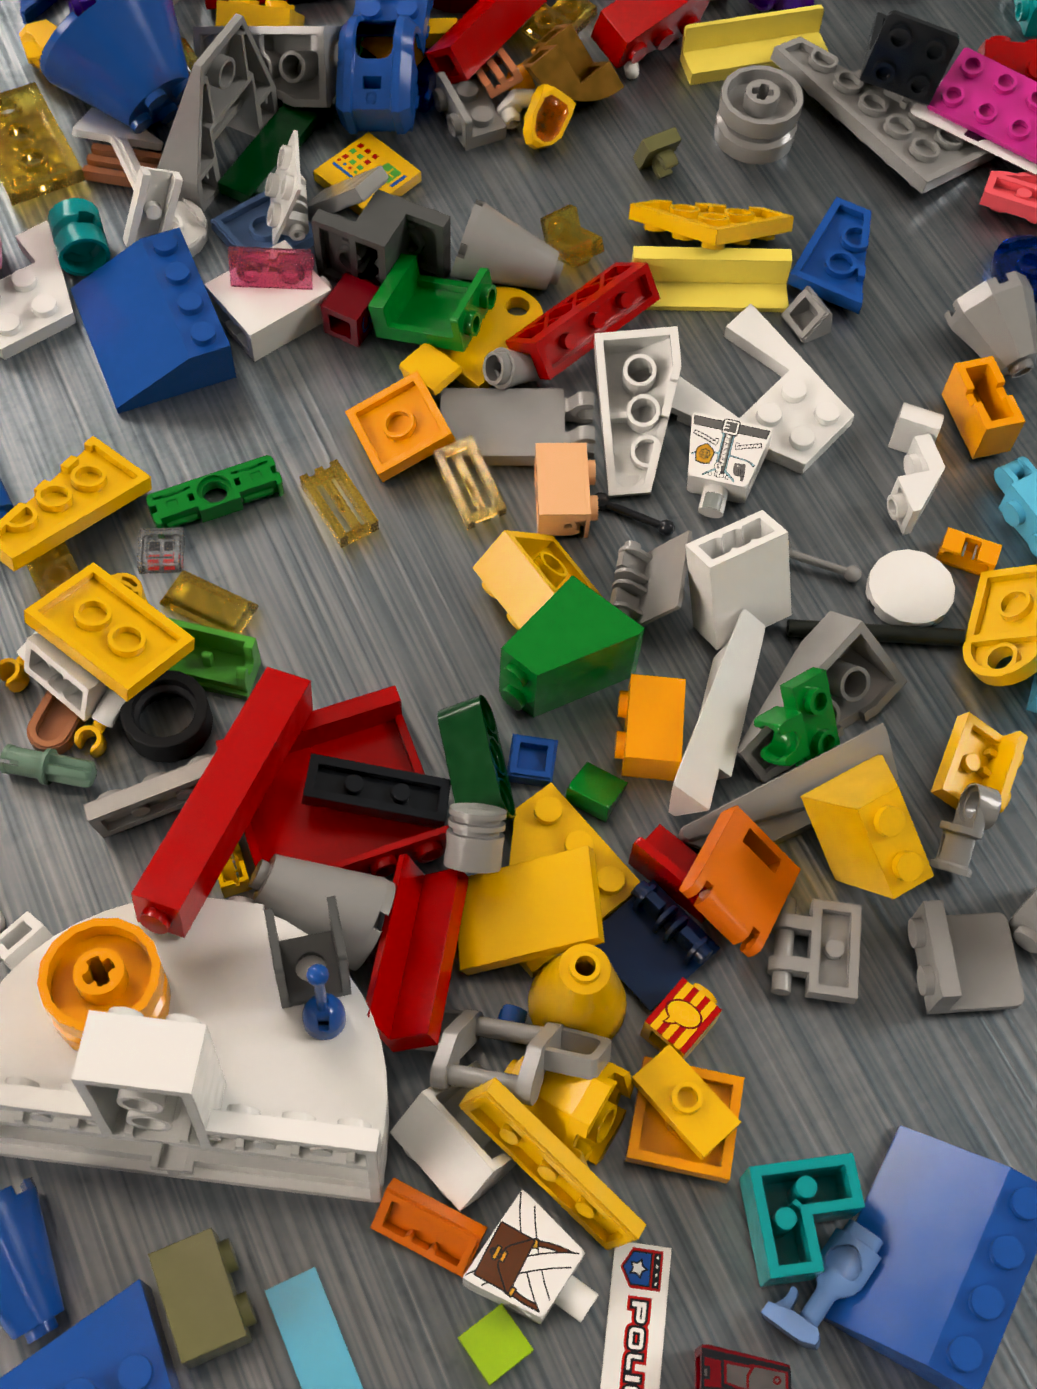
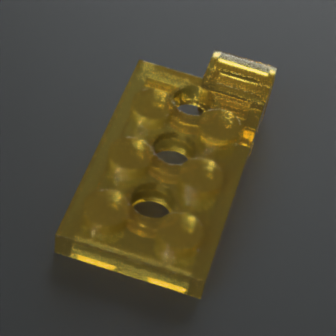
M33 82L0 93V113L8 109L14 110L11 113L0 114V183L11 205L13 206L85 181L83 170L36 83ZM19 134L27 135L21 139H13V137ZM32 159L40 160V162L36 164H26L28 161Z

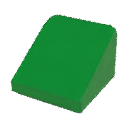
M586 762L569 784L565 798L570 804L607 822L625 791L628 782Z

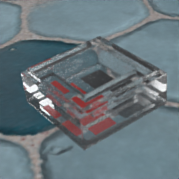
M183 527L139 529L137 553L139 574L183 573L185 549Z

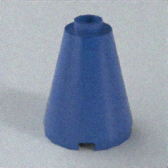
M30 1177L22 1181L20 1187L23 1192L17 1195L12 1185L0 1190V1326L12 1340L24 1334L28 1345L59 1327L55 1315L65 1310L37 1187Z

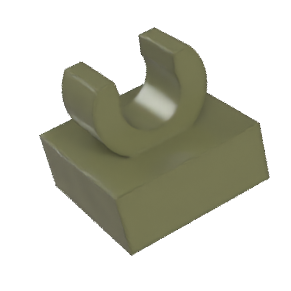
M676 127L642 139L633 155L639 170L652 166L654 174L659 180L673 174L671 168L679 164L674 152L682 141Z

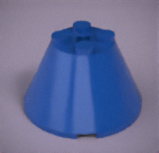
M95 0L96 3L79 17L72 11L59 24L48 39L40 58L41 72L51 84L131 127L136 134L145 131L150 125L159 120L162 124H167L175 119L178 110L177 106L181 102L189 79V71L173 0Z

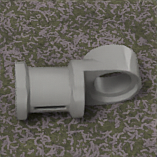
M971 783L964 789L957 805L953 823L943 820L940 822L939 827L943 830L936 858H932L929 861L931 867L971 878L973 871L969 868L976 840L982 839L984 830H988L994 825L1001 810V795L998 790L977 783Z

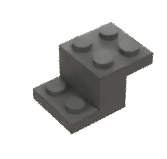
M377 190L356 222L322 209H318L311 219L317 275L320 277L324 276L335 283H338L346 272L357 278L366 279L380 287L401 253L416 256L421 275L447 279L451 272L450 216L435 209H430L405 200L400 196Z

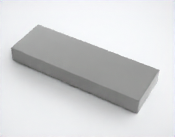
M382 165L324 188L307 203L308 221L311 222L318 209L333 214L368 199L388 181L389 176Z

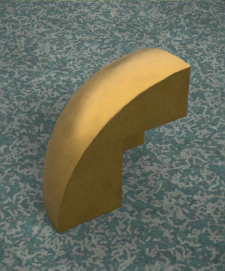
M571 23L556 25L532 47V56L523 61V66L537 83L556 87L575 101L600 100L624 88L610 61L594 62Z

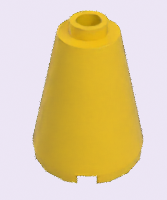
M590 944L574 945L545 965L532 981L528 994V1012L533 1025L544 1026L547 1022L559 1023L568 1028L603 1036L611 1040L619 1032L626 1014V994L617 973L607 955L598 947Z

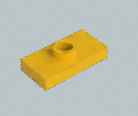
M670 1044L632 1076L633 1085L701 1161L741 1124V1121Z

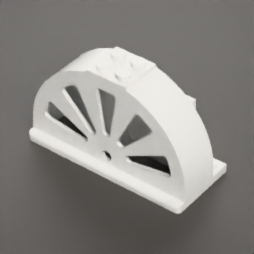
M232 896L225 900L207 897L185 938L168 932L166 934H157L146 929L140 922H137L133 903L103 911L74 925L93 918H119L139 926L154 941L170 986L169 1014L166 1016V1019L143 1017L141 1012L128 1007H111L108 1009V1012L89 1010L79 1050L76 1051L58 1034L52 1019L43 1006L37 986L42 958L51 943L67 929L53 936L31 952L0 983V1156L374 1203L381 1202L388 1156L390 1122L386 1065L381 1039L371 1012L370 1018L367 1016L370 1009L351 977L352 994L337 997L344 1005L346 1024L342 1032L333 1039L317 1040L306 1032L302 1019V1011L305 1004L282 1009L270 950L264 904H258L251 898ZM274 916L279 941L308 935L291 923ZM315 955L306 956L298 962L296 974L302 980L308 981L306 973L309 967L314 964H322L326 967L325 961ZM320 1021L319 1025H329V1021Z

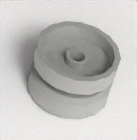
M763 65L739 68L727 76L721 87L719 110L716 114L714 137L720 149L732 159L747 164L764 165L778 161L788 154L795 140L797 122L800 118L804 102L803 90L796 79L783 70Z

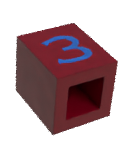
M345 272L321 304L324 333L359 348L373 328L368 305L380 287L366 279H360Z

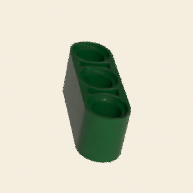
M479 695L439 710L437 713L438 725L455 803L467 802L498 806L507 811V818L503 820L504 822L515 818V804L497 725L487 699L483 695Z

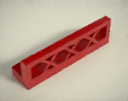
M615 262L507 339L505 342L508 349L530 354L539 378L544 380L553 379L594 348V333L615 332L660 299L648 262Z

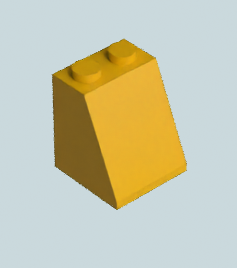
M877 754L800 796L836 881L895 899L934 877L899 786L883 755Z

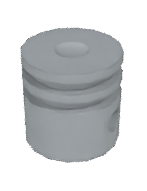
M467 802L451 804L448 813L452 816H449L447 825L451 828H448L446 832L447 841L443 864L450 869L468 873L487 874L500 871L505 838L502 832L506 829V823L503 820L507 818V811L501 807L489 804Z

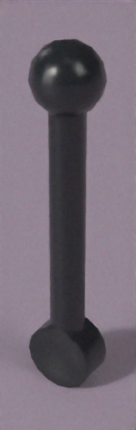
M599 492L595 494L598 496V511L609 509L654 527L663 536H670L674 533L675 526L670 520L659 521L609 501V497L605 493Z

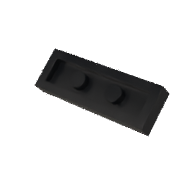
M311 753L301 804L327 807L333 810L436 829L444 826L446 822L451 781L450 779Z

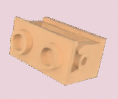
M536 443L534 483L537 533L553 536H571L580 533V526H583L584 538H588L590 521H598V496L590 495L589 485H595L596 463L595 460H588L587 443Z

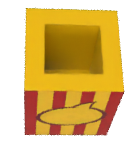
M682 977L645 1020L640 1036L659 1052L670 1044L685 1060L715 1025L722 1009L716 1005L717 1000L707 988L698 983L692 985Z

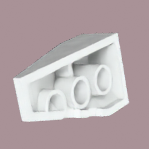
M678 326L594 333L595 371L608 497L651 494L682 367Z

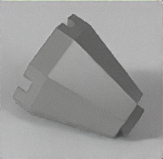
M1017 271L1006 273L1009 281L999 284L997 278L994 277L985 280L958 297L952 304L955 312L948 310L944 316L951 330L981 358L993 356L1003 376L1011 375L1012 378H1018L1035 367L1034 362L1037 359V320L1033 289L1027 277Z

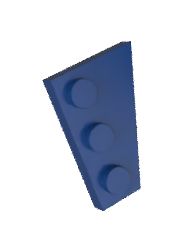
M836 196L791 270L787 284L800 290L810 286L819 298L859 314L863 303L862 291L866 273L865 261L872 211Z

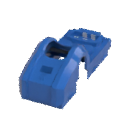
M355 0L353 15L341 27L339 33L336 79V110L341 124L349 134H357L358 131L397 132V134L413 132L415 112L418 109L419 103L418 71L414 56V40L416 38L417 47L422 49L424 57L426 39L430 26H428L430 11L433 8L434 0ZM362 37H393L391 54L381 59L360 57Z

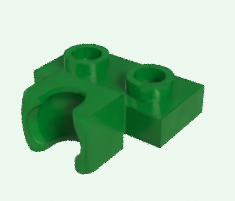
M812 667L781 684L780 689L784 707L775 706L757 716L754 720L756 728L763 729L767 726L774 731L771 743L760 752V756L765 761L774 765L791 766L796 763V767L840 745L827 672L824 669Z

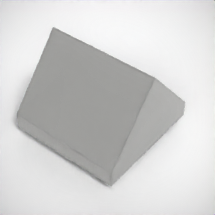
M806 286L781 314L782 318L802 343H808L831 332L833 314L810 286Z

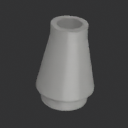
M499 347L489 352L483 361L484 378L497 389H505L526 382L541 380L531 356Z

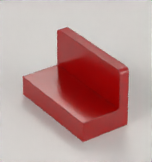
M659 824L646 839L639 837L633 843L628 864L649 881L654 879L678 905L700 923L704 922L706 918L693 906L700 892L691 898H686L679 890L698 854ZM703 886V888H702L701 891H704V890H706L707 888H706L705 886Z

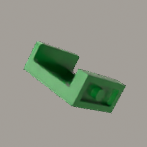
M401 253L369 303L368 308L375 334L378 338L419 345L428 343L436 348L465 352L471 339L478 335L481 322L486 313L494 307L497 290L495 285H492L489 268L481 267L471 283L420 275L415 255Z

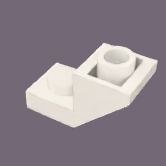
M930 433L914 436L903 461L906 475L897 477L892 492L887 498L888 513L892 520L897 521L902 535L912 532L945 469L944 462Z

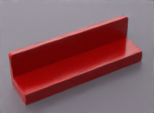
M407 853L398 856L393 883L396 885L395 897L389 916L385 915L366 996V1003L370 1009L367 1016L370 1018L371 1012L380 1039L392 1052L438 1045L469 882L465 872L453 869L424 875Z

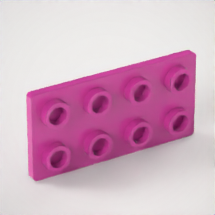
M964 48L939 84L927 108L1037 164V82L972 49Z

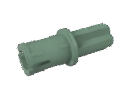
M8 744L4 747L0 756L1 759L10 760V763H0V771L3 774L36 778L43 785L57 782L89 788L97 777L94 761L59 755L57 750L47 748L43 752Z

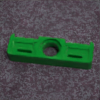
M265 455L147 495L146 502L158 534L166 536L165 530L167 529L169 530L200 518L203 523L243 510L244 503L246 504L277 492L281 497L284 494L282 477L276 470L273 458ZM219 488L227 492V496L219 502H209L204 498L205 494L212 489Z

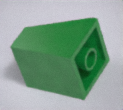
M572 575L501 648L499 677L501 697L513 709L518 711L522 709L534 718L629 679L631 674L636 672L645 628Z

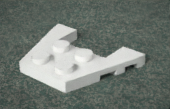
M47 220L15 236L19 248L32 264L18 269L13 274L0 280V357L4 360L76 324L67 285Z

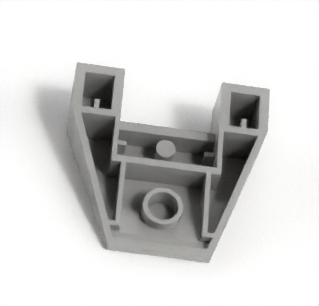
M237 13L194 63L157 169L179 172L183 183L178 201L183 202L182 198L190 200L200 207L203 213L219 193L217 182L221 178L214 141L226 126L256 137L278 111L276 86L243 15Z

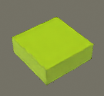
M502 1303L458 1337V1341L489 1387L534 1351Z

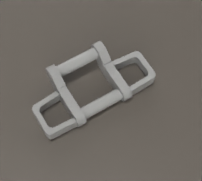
M445 1009L438 1045L416 1048L417 1050L436 1052L430 1071V1084L432 1088L448 1090L451 1086L474 1089L496 1077L522 1104L532 1106L538 1100L546 1071L591 1080L592 1078H597L607 1063L611 1061V1040L609 1038L568 1028L559 1023L547 1022L544 1026L484 1017L482 1011L465 1009L464 1011ZM480 1037L528 1045L519 1075L459 1065L460 1059L473 1047Z

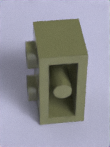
M209 1228L148 1254L181 1364L191 1369L253 1342L248 1327L256 1324L257 1319L247 1291L237 1294L231 1273L239 1270V1265L229 1238L220 1241L214 1230Z

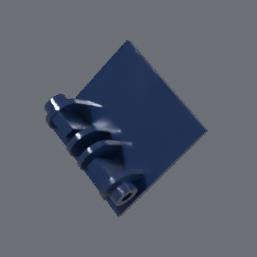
M654 879L649 883L645 880L641 881L631 891L633 897L603 922L605 943L594 945L607 955L620 981L649 1012L663 1001L682 977L687 980L720 950V947Z

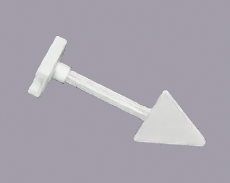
M92 107L73 126L72 135L74 137L112 144L134 191L123 235L126 247L131 246L140 238L171 230L183 179L179 172L141 166L131 147L162 151L163 142L147 130L136 134L131 127Z

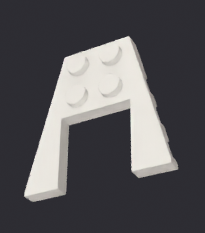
M749 304L726 326L724 337L782 378L738 418L679 376L671 413L678 415L677 421L691 426L694 411L773 428L769 450L765 459L803 474L851 426L855 415L752 304Z

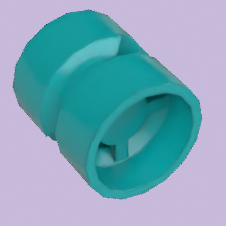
M69 198L60 201L52 207L47 219L59 264L64 271L75 276H88L110 261L111 254L99 211L92 202L83 198Z

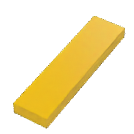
M496 1077L466 1093L458 1105L460 1109L602 1247L610 1250L640 1238L646 1224Z

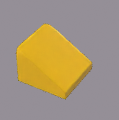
M423 343L399 365L404 378L418 370L431 395L439 394L463 372L459 364L428 343Z

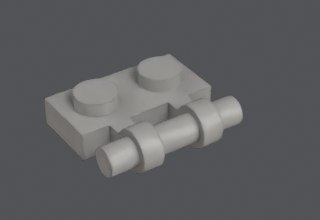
M787 897L771 930V933L775 934L774 955L768 957L767 971L772 976L771 993L781 996L790 995L792 978L798 977L806 979L805 998L854 1004L858 999L862 905L813 899L810 904L809 916L796 914V899ZM794 936L808 937L807 958L793 956Z

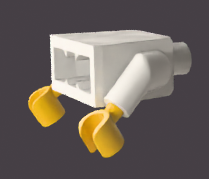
M35 631L17 650L19 656L16 659L5 658L0 661V679L6 681L5 686L11 692L17 693L28 686L31 676L83 721L92 717L94 719L92 725L82 726L75 732L74 742L79 750H81L88 738L96 737V742L91 747L89 754L93 758L102 756L107 749V741L103 736V732L106 727L112 728L120 716V709L126 701Z

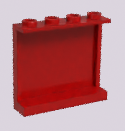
M394 685L312 711L244 832L255 868L261 859L269 862L274 854L386 877L395 872L398 856L407 853L413 861L418 860L420 863H427L440 858L446 849L448 825L435 829L333 810L327 807L301 804L311 753L425 775L402 715L401 699L396 686ZM223 739L215 741L217 749L219 748Z

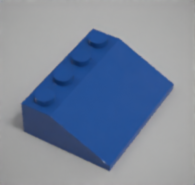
M180 228L140 238L70 288L118 414L236 378L231 346Z
M900 1125L865 1198V1208L859 1212L855 1222L883 1241L884 1244L877 1253L882 1259L863 1288L854 1296L834 1301L823 1320L940 1389H982L1037 1253V1181L1009 1166Z

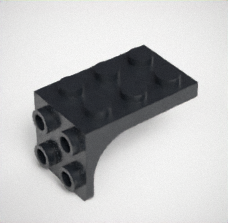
M897 10L890 11L888 15L878 12L872 24L859 80L929 106L959 45V35L954 31Z

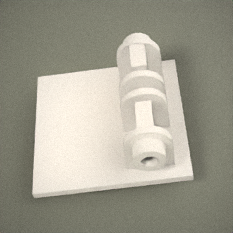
M297 130L293 131L288 144L281 146L276 172L269 173L266 181L265 195L270 197L267 226L272 227V244L274 245L277 244L281 234L290 236L292 240L300 241L309 232L306 180L300 173Z

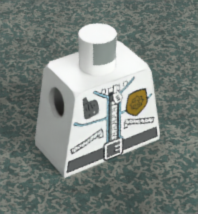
M693 411L687 490L691 493L702 495L698 507L700 514L710 518H721L726 501L745 503L768 453L773 428Z

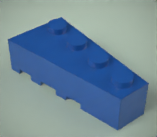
M141 1279L131 1284L0 1378V1389H181L151 1287Z

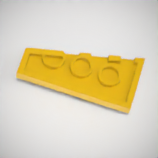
M92 436L84 443L85 450L78 457L71 455L60 465L61 472L51 481L44 479L34 488L35 496L26 504L18 503L0 519V561L15 572L152 490L151 476L95 436Z

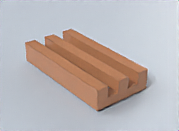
M503 47L496 52L497 55L491 57L474 74L490 98H495L524 80L518 67ZM502 63L512 77L506 79L498 65ZM489 70H491L500 83L493 87L485 74Z
M93 143L91 146L92 154H88L86 159L88 165H84L82 168L84 180L132 188L112 145ZM133 149L141 166L158 167L162 153Z

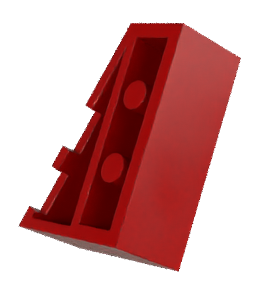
M616 0L601 10L590 37L616 69L625 65L628 61L635 64L646 54L656 49L659 51L664 50L673 41L683 37L686 25L701 23L700 20L710 0Z

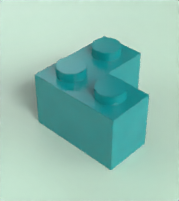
M853 1153L750 1166L739 1178L760 1287L809 1281L825 1271L815 1223L849 1219L865 1208Z

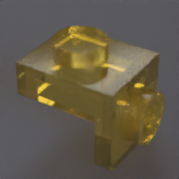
M569 204L541 218L540 222L545 243L560 252L559 261L571 267H578L589 263L592 257L604 252L602 237L580 226L576 206Z

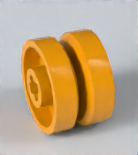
M93 918L71 926L56 938L40 962L37 986L43 1006L52 1019L58 1034L76 1051L79 1050L89 1010L108 1012L109 1008L120 1006L135 1009L141 1012L143 1017L166 1019V1016L169 1014L170 986L154 941L139 926L119 918Z

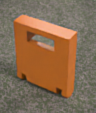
M736 805L720 813L679 890L686 898H691L700 892L693 906L733 945L741 943L740 951L746 957H752L758 954L764 947L801 869ZM703 886L707 888L706 890L701 891Z

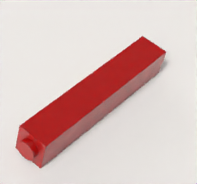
M479 0L425 53L436 73L444 71L451 84L468 81L547 0Z
M266 667L131 893L137 922H140L149 931L157 934H166L168 932L183 938L187 935L313 711L311 680Z

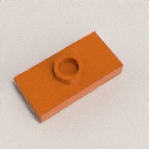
M393 1177L384 1192L370 1228L463 1278L474 1261L488 1227Z

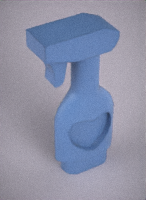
M849 1219L843 1230L840 1228L835 1229L821 1250L825 1271L816 1277V1289L800 1314L793 1311L799 1293L797 1288L792 1286L788 1294L776 1303L767 1302L761 1311L763 1319L800 1346L818 1350L821 1342L818 1326L834 1301L854 1296L863 1288L882 1259L877 1253L884 1244L883 1241L859 1223Z

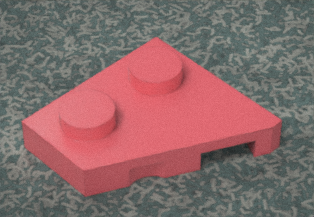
M991 171L979 204L989 207L995 212H1006L1025 218L1030 223L1037 224V175L1030 172Z

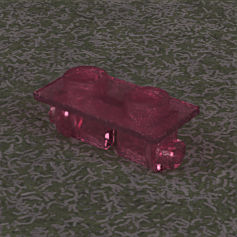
M228 246L230 283L232 287L313 290L312 270L315 267L314 253H311V250Z

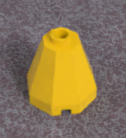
M524 1056L519 1060L513 1059L504 1073L519 1075ZM608 1062L600 1075L591 1080L546 1071L538 1100L533 1106L523 1105L588 1167L586 1161L597 1165L604 1158L624 1121L627 1111L618 1106L621 1094L630 1099L634 1085L630 1072L612 1062Z

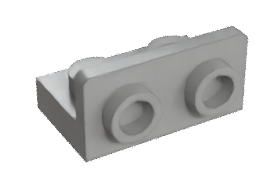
M444 71L436 73V89L432 91L435 107L438 112L443 111L447 118L451 135L458 137L465 151L506 139L507 127L477 77L468 81L451 84Z

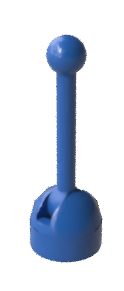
M314 964L307 970L306 978L314 986L315 995L306 1002L303 1008V1024L306 1032L311 1037L317 1040H330L338 1036L345 1027V1008L336 996L326 993L325 983L329 979L328 969L322 964ZM329 1021V1025H319V1022Z

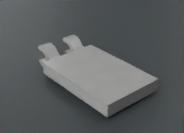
M444 388L441 391L440 412L456 442L439 451L440 465L534 466L536 443H587V456L593 457L595 427L582 425L569 432H565V422L592 423L594 393L582 391L569 398H564V388Z

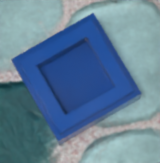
M513 734L507 766L509 782L545 787L550 782L552 783L558 740Z

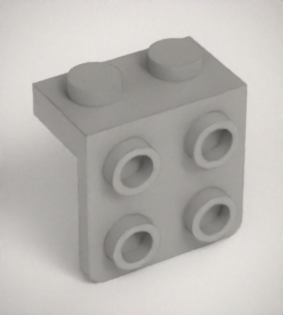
M943 900L923 901L909 919L908 937L911 946L915 948L918 964L917 984L920 994L924 996L927 1014L1016 1009L1021 1006L1025 1000L1007 917L1000 912L946 915Z

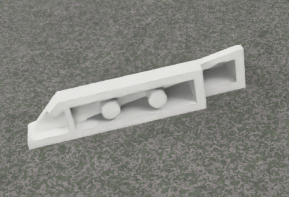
M746 609L741 610L730 640L713 658L699 718L673 782L668 811L673 816L709 811L716 781L732 777L766 625Z

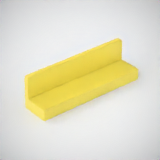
M814 5L686 25L683 34L680 62L689 84L696 85L725 80L727 76L737 69L751 65L771 66L782 70L770 59L774 47L797 37H802L828 51L819 32L824 14L823 6Z
M633 246L631 262H648L660 299L646 310L742 312L749 304H752L759 312H784L789 306L787 281L792 265L791 249L724 248L722 250H711L703 247Z

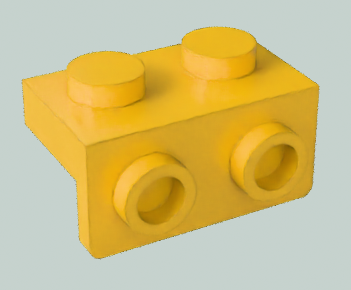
M970 712L957 716L931 793L956 810L964 789L971 783H977L999 791L1002 803L1000 813H1002L1010 802V791L1017 770L1024 759L1023 752L1028 736L1022 731L1003 736Z

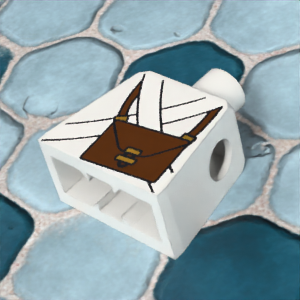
M523 1190L520 1191L463 1276V1285L469 1290L499 1305L502 1303L505 1308L538 1324L543 1322L554 1304L581 1323L599 1295L573 1276L585 1255L583 1249Z

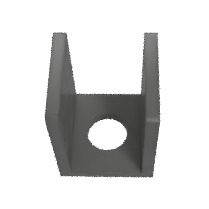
M336 896L327 897L331 931L281 941L278 938L273 908L264 909L282 1009L306 1004L315 995L314 986L308 981L302 980L296 974L298 962L309 955L318 956L325 961L326 968L329 971V979L325 983L327 994H333L336 997L352 994L348 958Z

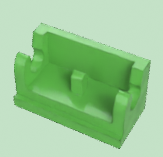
M169 618L195 638L194 650L169 670L180 671L193 677L205 691L247 700L261 665L256 638Z

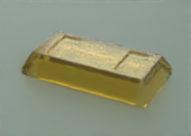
M184 569L159 602L160 605L203 626L241 634L259 607L258 604Z

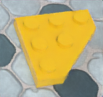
M658 199L630 203L629 219L643 223L645 230L652 232L669 231L672 232V238L682 241L698 240L701 241V247L711 250H722L725 248V244L728 243L748 245L751 239L755 238L774 240L776 234L792 232L794 220L793 215L763 207L749 206L748 210L741 208L726 209L724 204L695 202V206L688 204H672L671 200Z
M551 782L515 809L516 816L513 823L509 865L588 845L595 854L602 923L633 897L631 891L641 881ZM560 954L519 964L533 978L545 965Z

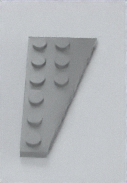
M797 37L774 47L770 59L783 71L796 79L798 84L812 98L816 99L835 119L843 123L861 142L871 148L887 165L891 166L908 181L910 186L917 189L921 194L996 157L961 138L913 116L910 113V109L915 103H923L859 80L861 69L853 72L838 65L837 56L802 37Z

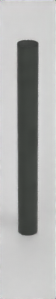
M788 619L786 636L805 638L820 621ZM864 623L878 642L963 646L965 642L964 629Z

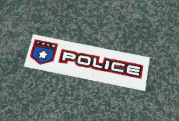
M633 1242L614 1248L600 1389H660L672 1248Z

